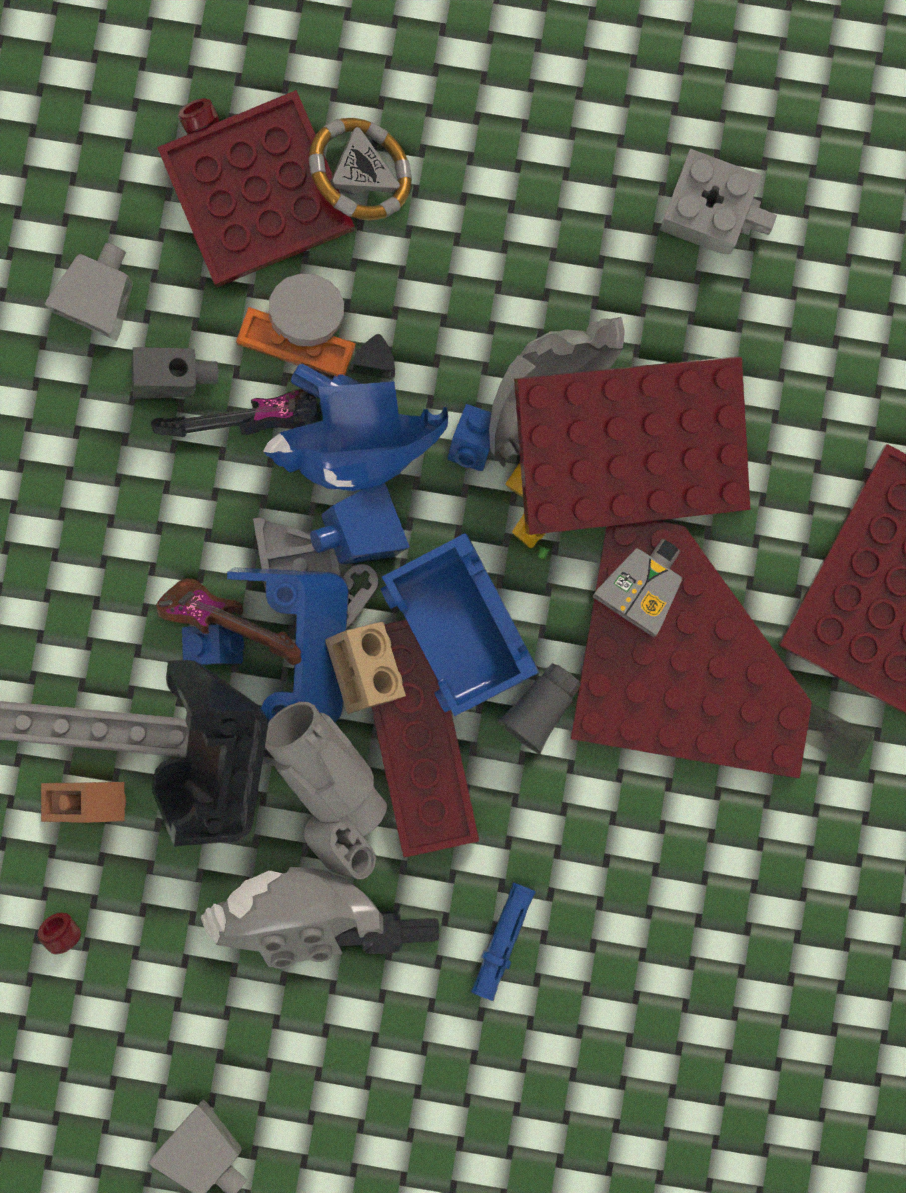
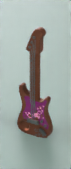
M186 578L177 582L163 594L156 604L158 615L164 620L189 623L196 626L203 634H208V625L215 623L269 647L271 653L285 658L287 663L291 665L299 664L302 660L300 649L285 632L276 634L230 614H242L243 605L238 601L219 598L211 594L205 586L194 579Z

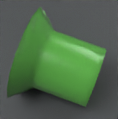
M538 545L540 549L537 557L546 560L548 552L552 549Z

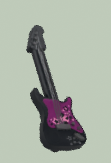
M298 389L274 398H254L251 400V409L185 418V416L168 419L155 418L151 421V426L155 434L185 437L187 433L239 426L242 435L254 434L269 428L294 429L317 422L318 403L315 396L302 389Z

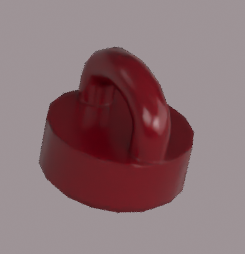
M206 98L188 103L178 114V119L187 135L207 125L210 126L219 122V117L211 100Z
M60 912L51 915L41 924L37 937L50 953L57 955L69 951L78 943L81 937V930L70 915Z

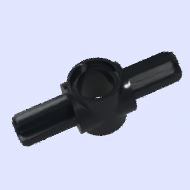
M383 911L380 912L383 916L382 934L368 932L364 937H359L357 928L353 927L335 937L338 946L363 945V951L367 954L400 952L402 943L438 941L439 922L436 918L401 920L399 912Z

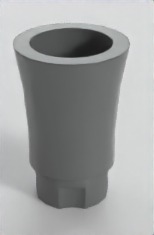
M552 663L542 676H538L519 701L497 722L523 745L541 754L551 732L573 702L572 697L579 690L581 683L567 670Z

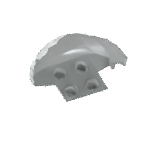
M622 317L591 322L586 331L568 329L550 331L542 337L529 342L521 354L509 365L493 402L489 426L490 450L503 467L506 466L505 461L510 455L520 454L514 378L610 369L623 350L625 329Z
M290 867L287 873L267 871L245 880L238 889L231 893L226 902L213 904L211 908H207L205 913L201 915L204 930L216 945L259 951L268 967L278 969L289 968L296 962L306 960L323 962L331 959L333 955L343 954L335 937L353 927L357 928L359 937H364L368 932L383 933L382 914L371 899L347 879L320 869Z

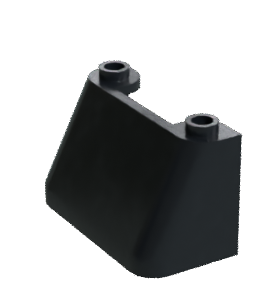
M168 661L166 684L172 694L181 697L187 711L185 722L189 729L186 757L167 759L155 769L152 793L173 846L225 843L240 840L251 831L268 731V719L260 705L196 661Z

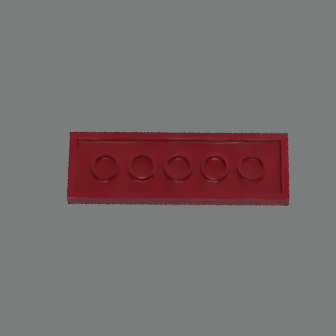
M407 620L384 624L391 641V649L398 671L402 677V685L406 696L371 708L403 857L478 842L479 837L452 712L450 710L445 713L434 692L440 689L438 680Z

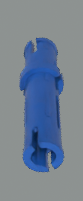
M514 882L511 885L509 896L501 912L488 949L482 952L480 958L483 961L470 991L491 1001H494L505 969L510 968L512 961L509 958L520 933L529 905L536 891Z

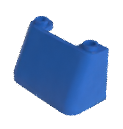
M466 533L382 576L386 586L380 588L391 609L398 606L404 614L438 680L440 689L434 693L445 713L451 710L453 715L457 716L540 673Z

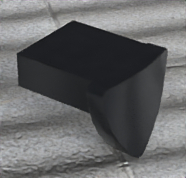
M381 334L374 335L359 350L356 349L355 356L350 364L351 372L394 379V356H392L391 350Z

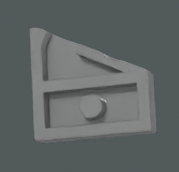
M253 518L262 569L333 572L341 576L340 564L334 549L317 553L312 546L310 533L269 522L262 518Z

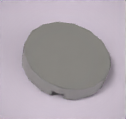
M297 274L287 277L275 287L270 296L269 319L274 331L279 336L281 334L287 338L288 342L297 346H315L325 343L333 337V334L338 328L340 329L343 323L344 301L340 291L329 280L316 274Z

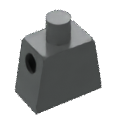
M132 348L133 399L191 397L195 394L196 384H218L217 361H195V349ZM174 369L181 370L184 376L176 377L170 371Z

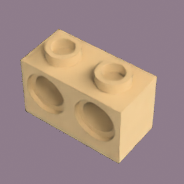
M383 622L346 630L325 639L347 714L382 705L406 696L402 685V677L398 671L391 649V641Z

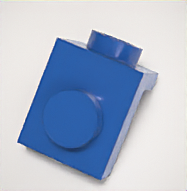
M468 404L465 405L452 438L448 454L449 461L465 468H472L478 471L484 470L490 451L489 426L492 412Z
M208 625V634H203L196 626L182 627L183 660L196 661L201 665L239 664L243 662L244 640L242 635L219 625Z

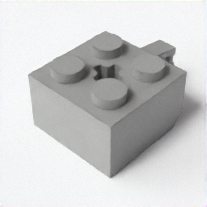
M690 149L659 231L718 253L731 254L740 233L749 235L750 230L769 235L777 215L759 208L761 202L754 199L762 175ZM707 198L714 200L713 208L706 206Z

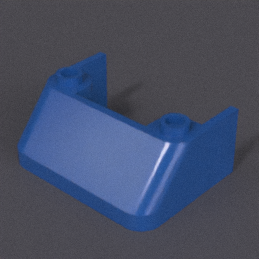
M234 567L227 571V579L266 581V599L270 607L282 614H297L295 644L301 651L302 660L299 664L294 665L293 692H274L264 700L261 708L268 719V723L278 712L297 702H309L315 705L320 713L328 715L335 723L342 714L344 701L325 639L347 630L349 589L345 579L337 573L241 567Z

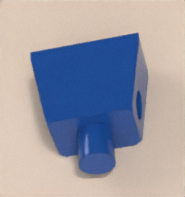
M385 483L368 489H362L331 506L322 513L325 527L313 530L310 533L311 543L315 551L321 553L334 549L340 564L392 558L410 547Z

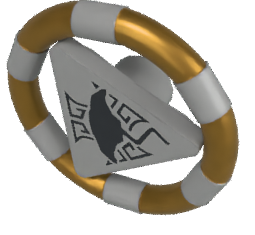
M341 118L323 126L315 135L308 158L311 177L320 193L334 208L349 217L361 220L385 219L400 210L409 196L412 175L405 152L388 131L367 120ZM344 132H352L331 181H329L326 176L323 156L324 149L333 138ZM367 137L381 144L388 151L395 163L397 180ZM336 189H342L348 194H358L362 190L395 193L391 198L379 205L363 206L340 194Z

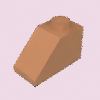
M124 782L41 783V822L89 823L125 821L126 796Z

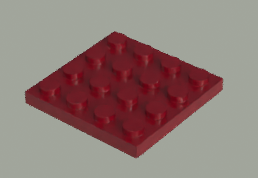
M297 90L157 147L216 288L355 231L351 217L334 208L320 193L311 177L308 158L310 147L316 134ZM324 156L326 176L331 181L333 174Z

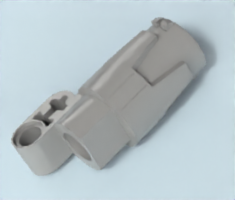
M297 702L289 705L269 721L265 748L278 762L275 766L277 771L313 815L305 826V841L331 872L355 879H365L372 873L375 867L376 856L373 848L363 836L373 831L379 825L386 814L387 804L373 787L374 776L370 766L328 715L320 713L315 705L309 702Z

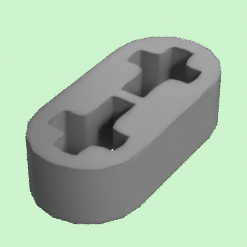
M365 564L352 566L343 576L347 582L349 593L355 585V582L351 579L355 573L359 576L363 575L364 572L369 573L368 582L371 584L368 590L361 588L354 597L349 594L348 599L351 602L348 605L349 617L347 619V628L354 623L378 588L379 580L376 572Z

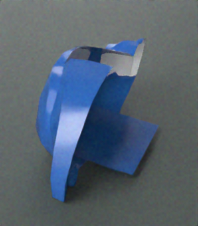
M394 381L318 387L323 421L280 432L267 443L263 452L267 457L272 458L278 466H283L288 472L300 470L313 483L328 489L348 491L368 489L383 484L400 474L414 459L418 458L436 443L448 427L447 407H443V411L438 415L431 414L428 409H423L421 416L399 414Z

